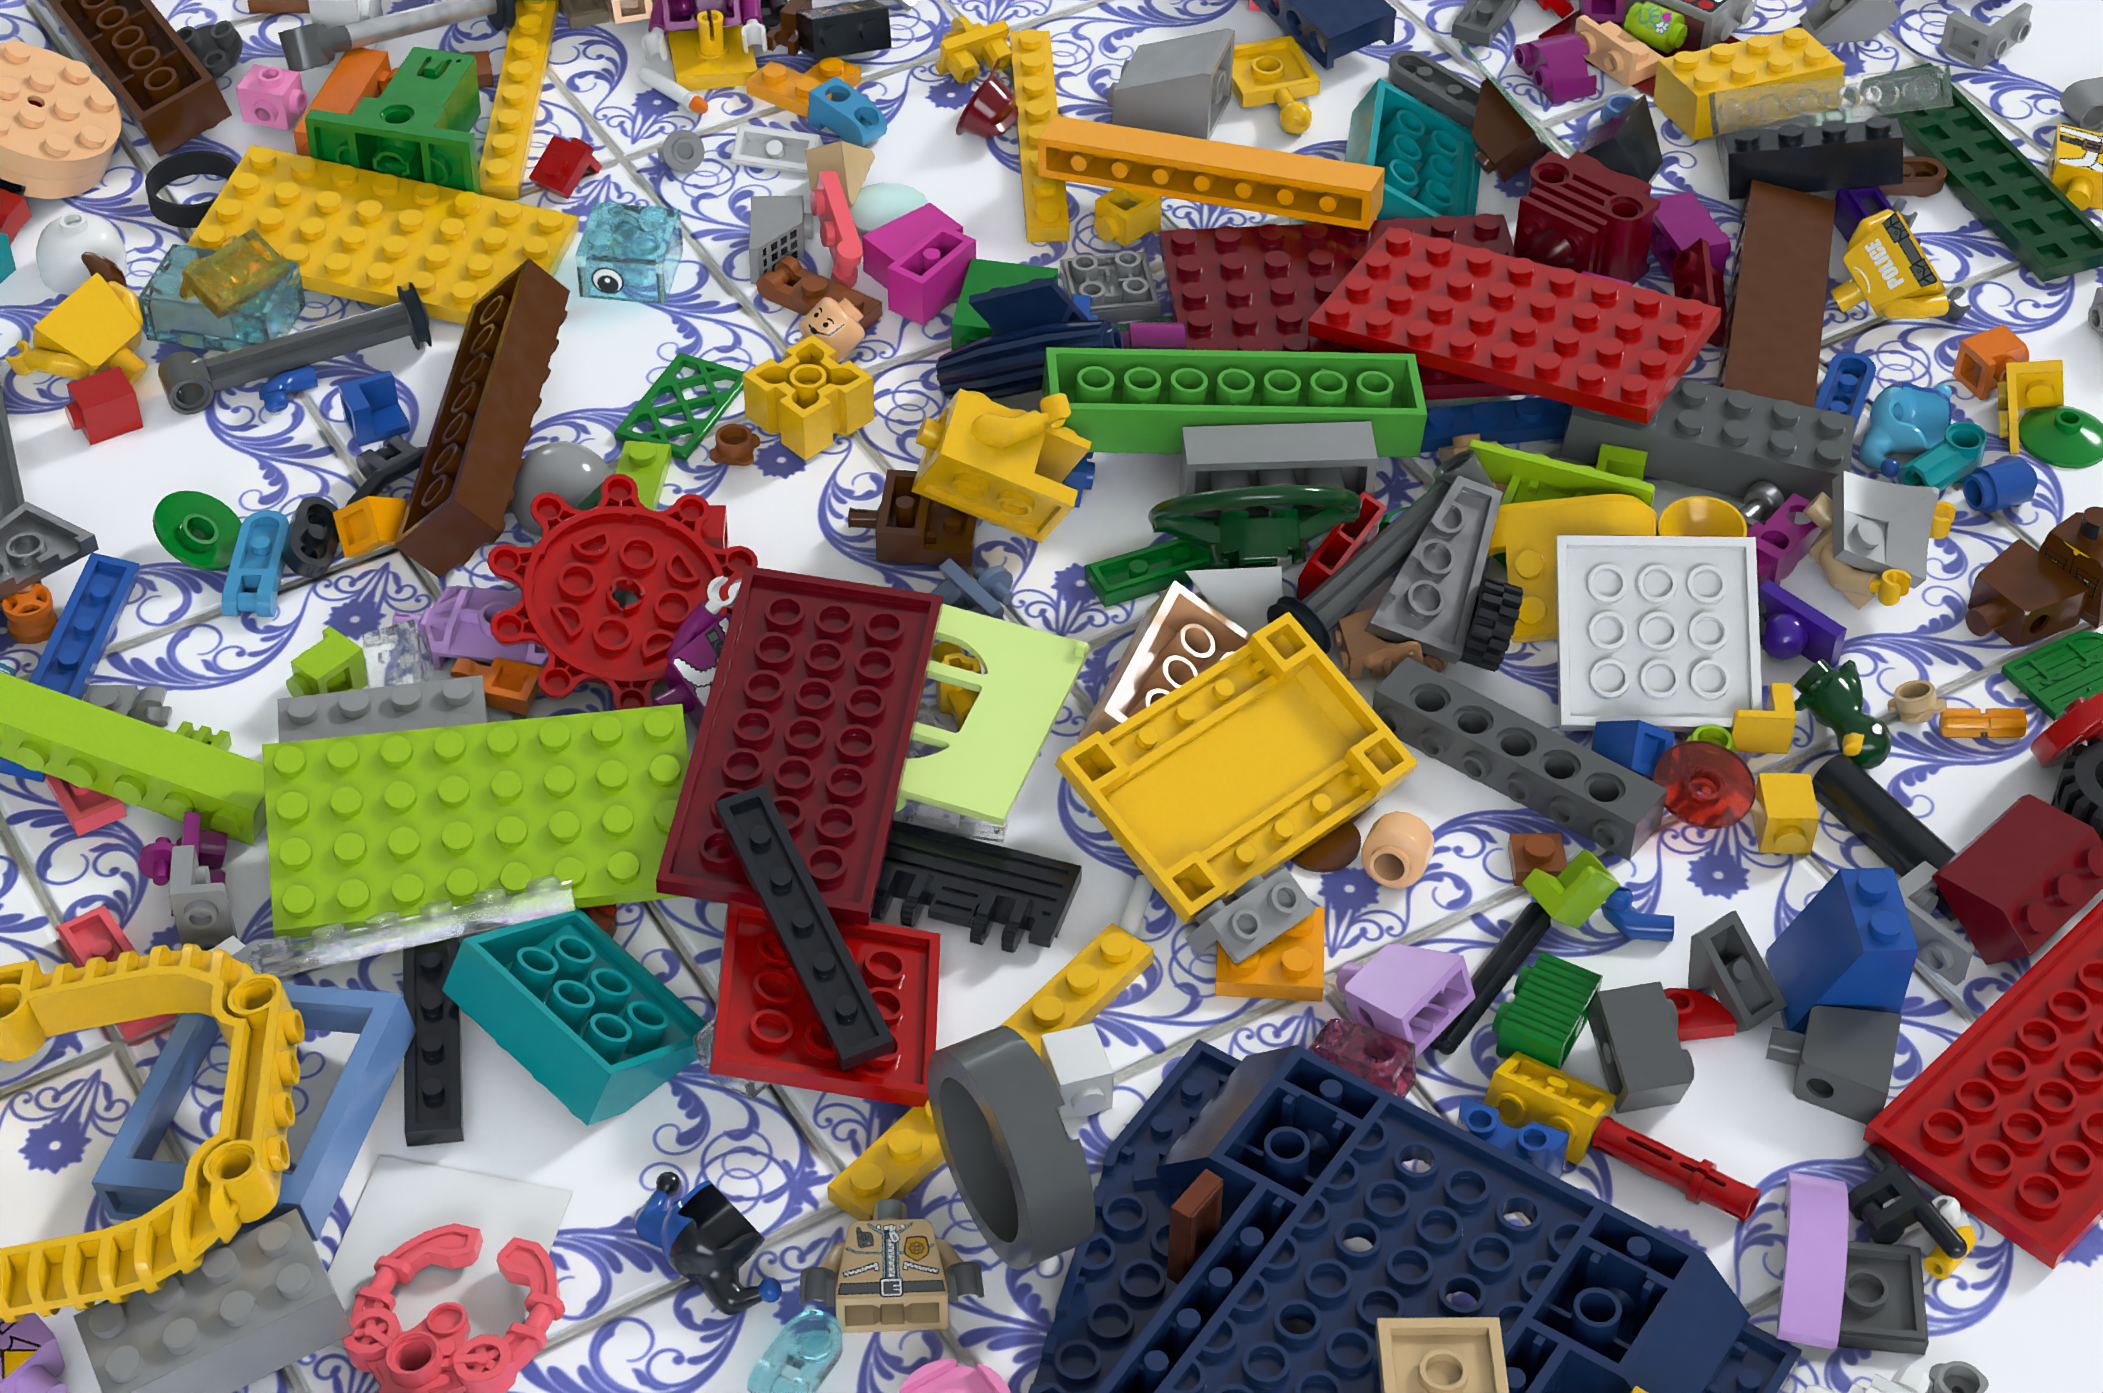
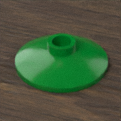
M2070 406L2034 408L2027 412L2019 422V441L2029 454L2044 463L2056 467L2076 469L2093 466L2103 460V423L2088 412Z
M190 490L168 494L158 503L153 514V528L156 537L167 552L180 562L201 570L218 571L230 567L242 523L226 504L208 494Z

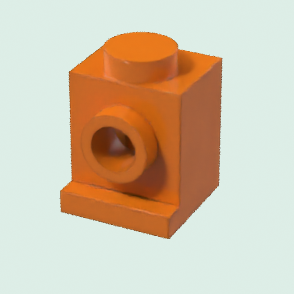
M2005 325L1984 331L1961 340L1952 375L1981 401L1988 398L1989 391L1997 387V382L2006 381V363L2029 361L2028 347Z

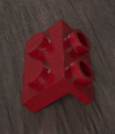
M1699 238L1687 249L1682 250L1671 261L1675 297L1694 299L1703 304L1721 308L1720 324L1707 341L1709 344L1719 347L1722 345L1727 318L1723 273L1711 267L1709 242Z

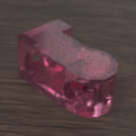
M1339 1018L1330 1019L1325 1023L1307 1049L1402 1099H1405L1416 1082L1415 1043L1360 1023L1355 1024Z

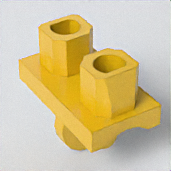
M965 16L953 18L951 32L943 34V40L940 41V59L935 62L934 67L940 75L950 72L959 84L971 81L978 76L980 68L978 62L984 60L991 71L998 58L1001 60L996 72L1007 69L1010 66L1013 55L1006 42L1010 30L1005 20L982 26L980 22L971 25Z

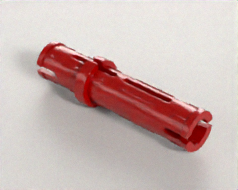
M1609 1116L1602 1120L1592 1140L1593 1150L1609 1155L1644 1174L1686 1193V1200L1696 1205L1703 1201L1739 1219V1221L1747 1223L1759 1203L1760 1189L1746 1185L1716 1170V1163L1707 1159L1699 1162L1659 1141L1653 1140L1614 1121Z

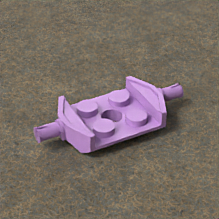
M460 585L446 587L432 608H426L424 615L395 611V615L392 618L393 632L416 633L427 637L434 670H442L445 657L465 658L493 663L495 657L543 668L548 662V653L540 646L534 644L503 646L491 634L490 623L492 617L502 610L516 606L522 598L521 592Z

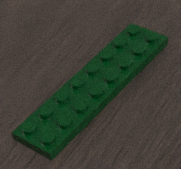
M1931 63L1860 80L1858 95L1879 116L1889 119L1897 118L1903 134V140L1918 156L1934 158L1945 165L1947 169L1945 183L2042 282L2103 266V232Z

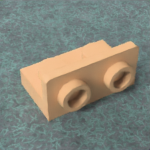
M1586 15L1576 19L1575 34L1583 39L1590 51V54L1583 55L1584 59L1627 88L1656 75L1657 59L1664 57L1649 48L1648 45L1642 43L1611 21L1599 25Z

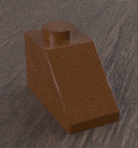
M1488 78L1482 81L1471 137L1478 149L1473 156L1486 174L1489 175L1495 171L1505 183L1545 151L1534 130Z

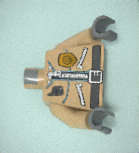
M885 1199L877 1202L873 1207V1221H854L848 1226L845 1242L835 1244L818 1267L806 1268L800 1273L799 1304L805 1305V1302L809 1300L825 1301V1306L832 1308L834 1307L835 1300L837 1333L949 1329L948 1295L950 1303H956L959 1296L964 1297L969 1294L977 1295L978 1298H984L981 1266L975 1262H964L946 1240L936 1239L930 1221L926 1219H907L906 1204L897 1199Z

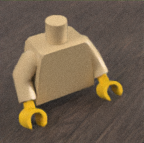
M1823 491L1819 493L1807 505L1803 513L1822 530L1809 548V553L1824 571L1830 585L1834 589L1841 590L1858 610L1877 595L1879 602L1884 606L1897 604L1900 601V596L1908 594L1911 576L1899 569H1889L1884 571L1881 577L1878 574L1834 560L1833 500ZM1944 501L1937 502L1930 531L1931 538L1943 539L1950 533L1951 523L1954 522L1956 508L1953 504Z

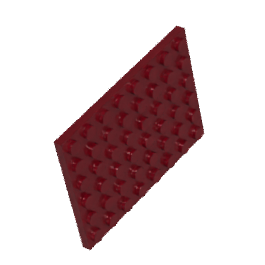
M1485 213L1478 216H1437L1435 218L1416 219L1394 218L1392 220H1375L1369 230L1320 222H1308L1306 224L1291 225L1265 224L1263 226L1249 227L1222 226L1220 228L1208 229L1179 228L1176 230L1160 231L1159 246L1174 322L1184 323L1185 350L1373 353L1308 336V320L1388 227L1404 228L1413 233L1433 238H1445L1454 243L1474 248H1486L1495 253L1517 258L1504 214L1493 215ZM1417 364L1425 400L1533 395Z

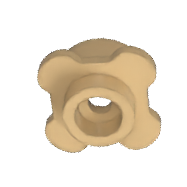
M1912 680L1899 685L1894 691L1895 697L1887 703L1888 710L1897 712L1900 715L1901 722L1907 724L1927 722L1933 718L1934 714L1942 713L1947 709L1946 700L1938 699L1934 685L1926 680Z

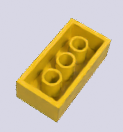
M1788 28L1782 33L1768 36H1751L1745 41L1731 44L1719 43L1708 49L1694 52L1682 51L1671 57L1657 59L1654 104L1686 135L1695 141L1807 116L1808 112L1814 109L1817 110V113L1838 109L1845 64L1803 28Z

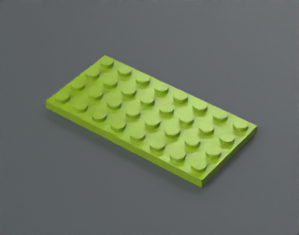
M682 704L262 744L272 920L275 940L557 911L575 906L585 908L682 897L656 892V877L690 762Z

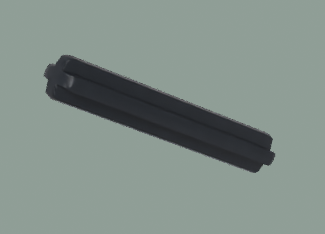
M1532 902L1524 908L1470 979L1476 998L1430 1044L1433 1050H1439L1443 1055H1450L1456 1051L1550 928L1551 917L1539 903Z

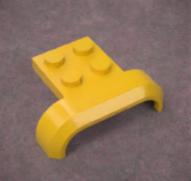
M1601 494L1500 505L1487 558L1506 552L1507 583L1521 587L1523 590L1519 617L1514 626V634L1510 638L1512 643L1557 640L1555 540L1557 535L1658 536V516L1655 510L1641 499L1624 494Z

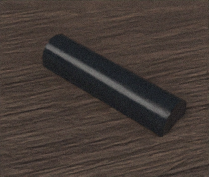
M1840 754L1831 758L1813 777L1812 784L1815 799L1886 864L1893 867L1894 871L1901 877L1923 861L1928 862L1939 870L1957 854L1847 755ZM1937 887L1935 895L1938 896V902L1935 908L1951 922L1957 917Z

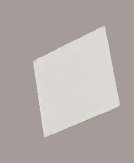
M379 1155L327 1272L348 1320L351 1319L352 1309L356 1301L355 1294L360 1287L369 1285L376 1273L374 1264L379 1257L389 1255L403 1243L426 1231L456 1223L480 1229L483 1243L478 1260L471 1266L456 1269L431 1264L417 1272L407 1285L397 1283L391 1292L396 1303L392 1312L396 1314L402 1331H408L422 1322L435 1306L445 1302H455L462 1305L466 1311L471 1328L468 1340L479 1335H497L503 1338L506 1336V1331L510 1324L514 1322L523 1323L527 1312L524 1300L530 1293V1287L510 1283L499 1271L496 1261L497 1255L513 1237L538 1242L549 1255L573 1190ZM342 1339L330 1344V1346L345 1348Z

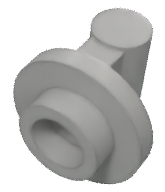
M677 130L666 137L663 146L657 148V154L661 164L666 163L677 172H690L702 163L705 149L702 140L697 134L689 130Z

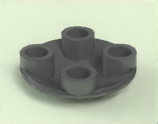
M220 21L216 24L202 26L197 29L192 26H185L177 31V34L214 80L227 73L241 55L243 48L242 38L229 21Z

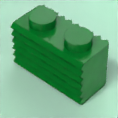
M1541 952L1533 967L1528 965L1522 967L1513 990V994L1516 995L1512 1003L1503 1001L1495 1015L1492 1024V1031L1498 1033L1495 1053L1499 1058L1506 1057L1508 1059L1516 1051H1519L1561 1070L1588 1022L1586 1013L1597 992L1600 991L1603 975Z

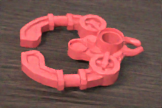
M456 1223L437 1227L403 1243L389 1255H382L374 1264L376 1273L369 1285L360 1287L355 1294L356 1301L352 1309L351 1319L349 1320L354 1333L342 1338L352 1366L362 1372H371L380 1386L377 1393H506L515 1384L517 1373L546 1346L548 1342L546 1332L552 1321L561 1319L566 1311L563 1301L560 1300V1288L555 1268L547 1251L538 1242L513 1237L498 1253L496 1260L499 1271L510 1283L530 1287V1293L524 1300L525 1308L530 1314L524 1324L517 1322L510 1324L506 1331V1336L503 1338L497 1335H479L469 1340L468 1336L471 1328L466 1311L462 1305L455 1302H445L435 1306L428 1316L416 1327L408 1331H402L396 1314L392 1312L396 1303L391 1292L397 1283L407 1285L417 1272L431 1264L451 1269L473 1265L478 1260L483 1243L480 1229Z

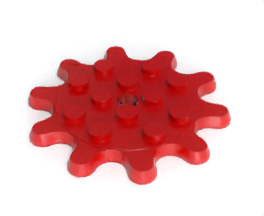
M612 474L603 481L601 502L590 510L574 509L558 494L551 492L537 495L531 502L530 512L535 522L543 531L541 540L534 546L527 548L510 544L497 545L488 554L487 564L493 575L498 579L517 586L522 593V598L516 606L502 610L492 617L490 623L491 634L503 646L534 644L540 646L548 653L547 665L541 670L538 677L539 688L548 699L553 701L565 699L580 684L591 682L601 684L612 692L615 710L650 707L652 688L657 684L665 683L663 677L668 664L666 653L683 621L701 601L708 602L710 600L707 594L710 582L716 577L723 576L728 578L727 582L719 589V597L722 601H726L729 599V588L735 583L741 582L745 566L757 567V556L751 549L744 546L717 549L704 542L701 537V528L708 520L710 506L703 497L696 494H686L677 499L669 509L653 511L646 508L640 502L636 482L625 474ZM619 590H628L637 596L638 601L620 608V604L613 599L612 594ZM722 607L719 612L721 616L729 613L731 616L734 607Z

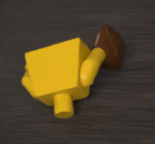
M84 252L81 255V260L87 267L91 277L34 325L33 345L36 348H31L25 340H19L16 343V347L21 354L16 357L6 355L5 359L12 370L20 376L29 375L37 371L73 380H80L120 367L130 384L133 385L148 369V365L133 353L141 344V328L144 323L137 295L134 291L127 288L125 276L114 262L102 255Z

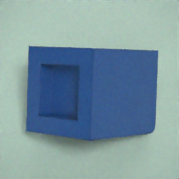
M391 371L380 372L338 385L344 421L358 447L410 431L409 421L398 403L395 378Z
M1641 720L1599 721L1595 724L1591 750L1652 782H1667L1675 733Z

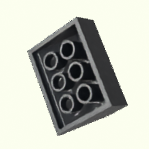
M1876 116L1867 119L1865 122L1855 123L1834 120L1825 122L1822 126L1813 127L1785 125L1778 130L1760 132L1755 129H1742L1735 134L1715 136L1729 200L1745 199L1752 179L1805 193L1839 190V187H1842L1841 190L1903 184V134L1897 118L1889 119L1883 116Z

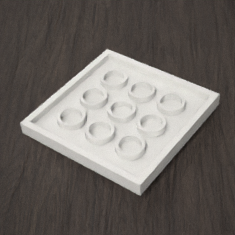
M1557 535L1555 540L1559 731H1594L1595 724L1599 721L1641 720L1671 732H1694L1703 725H1717L1730 732L1733 715L1736 710H1763L1756 537Z

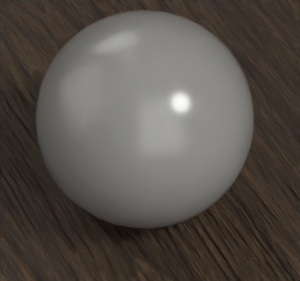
M557 441L539 446L523 458V466L515 477L512 487L515 490V495L511 501L513 514L517 522L526 531L542 537L543 531L535 522L530 512L531 502L537 495L548 492L558 494L569 506L574 508L612 473L605 461L597 453L581 444Z

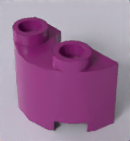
M1574 32L1521 43L1514 47L1513 54L1517 66L1522 68L1528 76L1533 75L1536 88L1541 90L1552 104L1596 94V75H1588L1587 64L1583 56L1590 54V51L1583 39Z

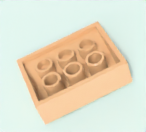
M1174 580L1146 611L1076 741L1080 743L1097 731L1102 735L1245 646L1251 634Z

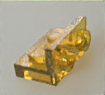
M252 228L240 237L236 235L228 237L220 244L216 252L205 259L198 257L191 261L182 272L183 280L179 296L184 301H187L196 295L220 320L286 277L290 265Z

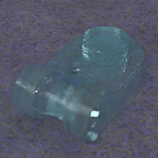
M806 1310L796 1314L787 1322L755 1365L748 1379V1392L816 1393L839 1361L843 1352L842 1327L839 1321L830 1313L821 1310ZM787 1365L800 1370L794 1380L781 1374Z

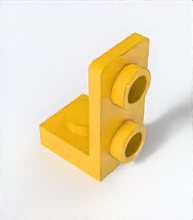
M2062 359L2006 363V381L1997 382L1998 409H2008L1999 411L2000 438H2009L2010 454H2019L2018 409L2064 406Z

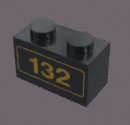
M863 0L796 11L797 30L800 38L799 51L814 60L892 48L889 8L874 0Z

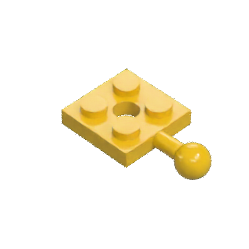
M1291 35L1234 45L1231 90L1241 107H1257L1277 102L1281 109L1279 114L1281 127L1287 133L1293 135L1304 133L1312 123V113L1306 104L1295 100L1302 97L1319 95L1321 81L1294 37Z

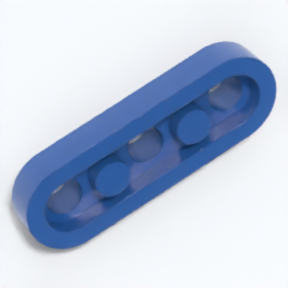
M1843 352L1834 356L1830 362L1814 408L1826 411L1832 410L1855 417V435L1873 385L1876 372L1875 363L1869 357L1856 352Z

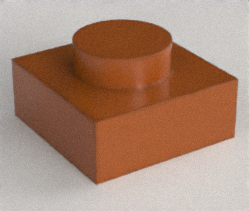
M1512 833L1509 835L1508 853L1514 886H1524L1522 882L1535 868L1557 878L1567 867L1561 833Z

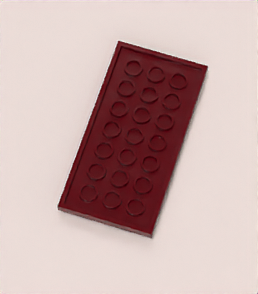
M745 566L656 877L657 893L726 904L731 900L762 908L715 814V802L765 784L833 920L869 926L942 613V595Z

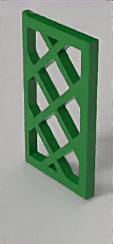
M679 352L615 430V439L623 442L626 440L671 444L672 457L687 461L744 389L743 374L746 372ZM683 367L696 370L699 373L698 375L675 379ZM725 379L735 382L729 390L717 392L713 383ZM705 385L709 395L685 400L681 392L682 389ZM669 392L673 393L677 401L658 407L652 406L661 394ZM715 405V408L707 418L695 421L691 410ZM682 412L687 422L662 428L658 418ZM650 420L654 431L645 433L632 431L639 422ZM692 433L693 435L684 447L670 443L668 440L669 438Z

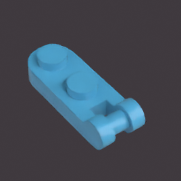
M265 510L253 513L244 519L240 527L222 592L221 605L224 616H241L242 612H256L258 617L275 616L277 594L285 567L282 550L289 528V520L284 514L278 511ZM257 589V593L244 592V590Z

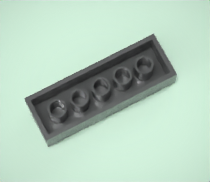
M1680 378L1648 424L1569 404L1560 457L1597 465L1602 443L1647 451L1644 476L1744 498L1746 492L1756 482L1767 481L1774 484L1781 491L1785 502L1793 493L1812 501L1822 491L1833 500L1832 480L1843 470L1851 473L1855 417L1832 410L1826 411L1795 404L1787 400L1772 399L1750 394L1742 390H1731L1704 384L1697 380Z

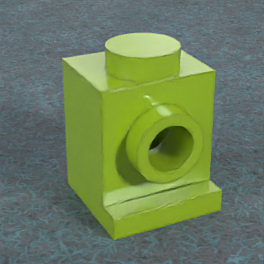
M328 626L322 631L323 640L290 661L293 676L286 680L289 693L292 697L363 689L369 685L363 648L331 626Z

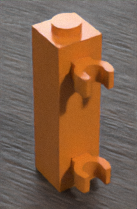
M361 47L345 51L293 130L297 155L310 157L305 117L311 109L352 115L364 96L380 97L399 69L391 70L388 51Z

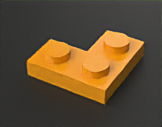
M827 57L821 59L803 74L783 64L769 61L746 79L747 94L808 119L809 91L836 76L854 88L861 82V68L837 57ZM832 93L826 96L829 100H831Z
M1315 907V911L1239 964L1232 962L1217 941L1215 996L1322 1002L1324 991L1325 907Z

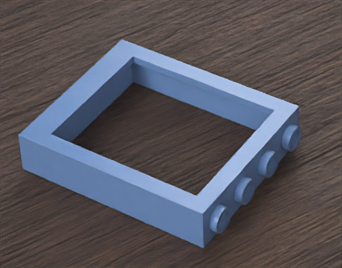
M281 982L293 1009H297L301 1013L305 1029L360 1034L293 1174L282 1173L280 1195L277 1204L267 1215L259 1220L242 1223L238 1232L246 1233L297 1208L311 1239L318 1240L416 1032L402 993H391L383 990L342 989L335 986H306ZM201 1013L181 1014L97 1170L91 1184L110 1219L129 1221L141 1217L177 1194L183 1188L187 1164L153 1161L152 1158L220 1030L214 1017Z

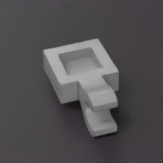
M89 685L83 698L85 702L157 727L167 726L173 711L172 707L163 706L167 691L166 688L159 686L146 687L139 693L137 685Z

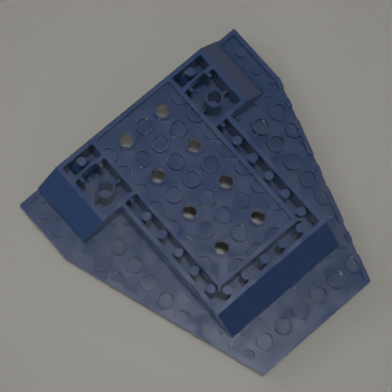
M1198 1039L1108 1147L1103 1162L1102 1175L1098 1187H1095L1093 1193L1095 1201L1094 1232L1089 1241L1075 1248L1055 1309V1318L1051 1331L1047 1333L1042 1349V1358L1034 1383H1031L1028 1393H1381L1375 1335L1377 1318L1499 1317L1509 1393H1631L1635 1386L1648 1393H1781L1798 1366L1803 1350L1784 1340L1776 1339V1336L1749 1323L1750 1314L1706 1253L1298 1045L1247 1055L1241 1061ZM1418 1159L1428 1164L1430 1169L1421 1173L1411 1172L1404 1168L1402 1163ZM1207 1169L1223 1179L1220 1232L1182 1281L1176 1284L1167 1278L1171 1206L1199 1175ZM1521 1212L1529 1216L1533 1223L1527 1226H1516L1509 1223L1504 1218V1215ZM1360 1237L1370 1242L1373 1247L1364 1252H1356L1348 1249L1342 1242L1346 1239ZM1457 1292H1464L1471 1295L1477 1303L1471 1307H1458L1450 1303L1446 1296ZM1299 1318L1307 1321L1313 1329L1305 1334H1293L1285 1330L1281 1324L1285 1320Z

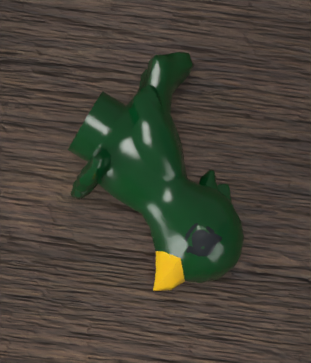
M1850 659L1839 670H1834L1825 660H1819L1794 685V688L1801 694L1794 701L1795 711H1802L1807 708L1817 722L1831 728L1836 734L1840 753L1847 755L1862 769H1873L1880 766L1887 759L1891 751L1892 739L1889 729L1882 720L1866 714L1862 710L1863 690L1856 663Z

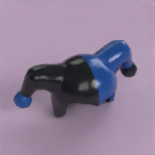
M673 1172L661 1173L656 1180V1190L642 1206L635 1218V1230L639 1238L662 1248L663 1254L670 1266L683 1277L695 1281L713 1306L721 1313L728 1316L735 1315L762 1301L768 1303L777 1301L781 1296L782 1287L776 1278L766 1277L758 1286L744 1287L739 1282V1268L757 1251L765 1241V1238L709 1180L697 1185L682 1199L674 1202L667 1211L669 1198L679 1192L681 1181L678 1175Z

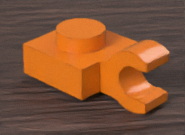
M495 657L491 667L469 659L459 658L456 660L450 675L454 678L482 675L488 707L528 715L540 690L538 677L543 667Z

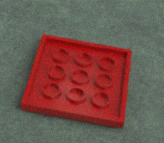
M729 900L725 915L709 1073L913 1107H925V1103L929 1099L927 1086L928 1062L932 1053L936 1051L940 933L876 922H869V926L834 921L894 1038V1052L842 1071L763 909Z

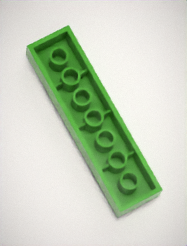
M1046 347L1042 397L1045 398L1057 393L1066 394L1071 415L1061 427L1069 428L1076 432L1079 437L1091 441V447L1088 452L1181 454L1182 427L1371 421L1378 457L1420 456L1428 414L1415 354Z

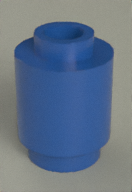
M2020 457L1976 468L1971 475L1966 476L1964 479L1963 493L1965 500L1974 511L1986 513L2029 502L2034 497L2035 489L2037 488V474L2034 468Z

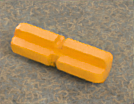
M1947 708L1944 712L1940 713L1939 718L1940 733L1945 738H1980L1981 733H1985L1986 738H2021L2025 736L2028 725L2025 710L2021 708H1986L1985 713H1981L1980 708Z

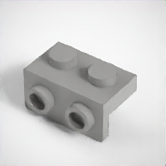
M1284 867L1265 881L1260 874H1257L1234 891L1238 899L1228 906H1225L1220 899L1195 917L1200 926L1185 939L1197 956L1218 941L1232 962L1239 964L1307 918L1315 911V907L1287 867Z

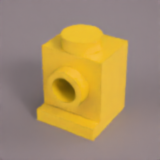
M1116 187L1095 199L1094 228L1097 235L1105 242L1115 240L1125 247L1148 232L1154 235L1161 231L1162 197Z

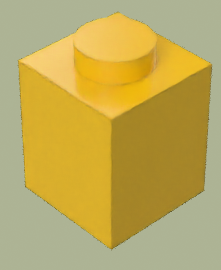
M1759 773L1751 805L1759 853L1811 854L1820 819L1811 775L1801 773Z

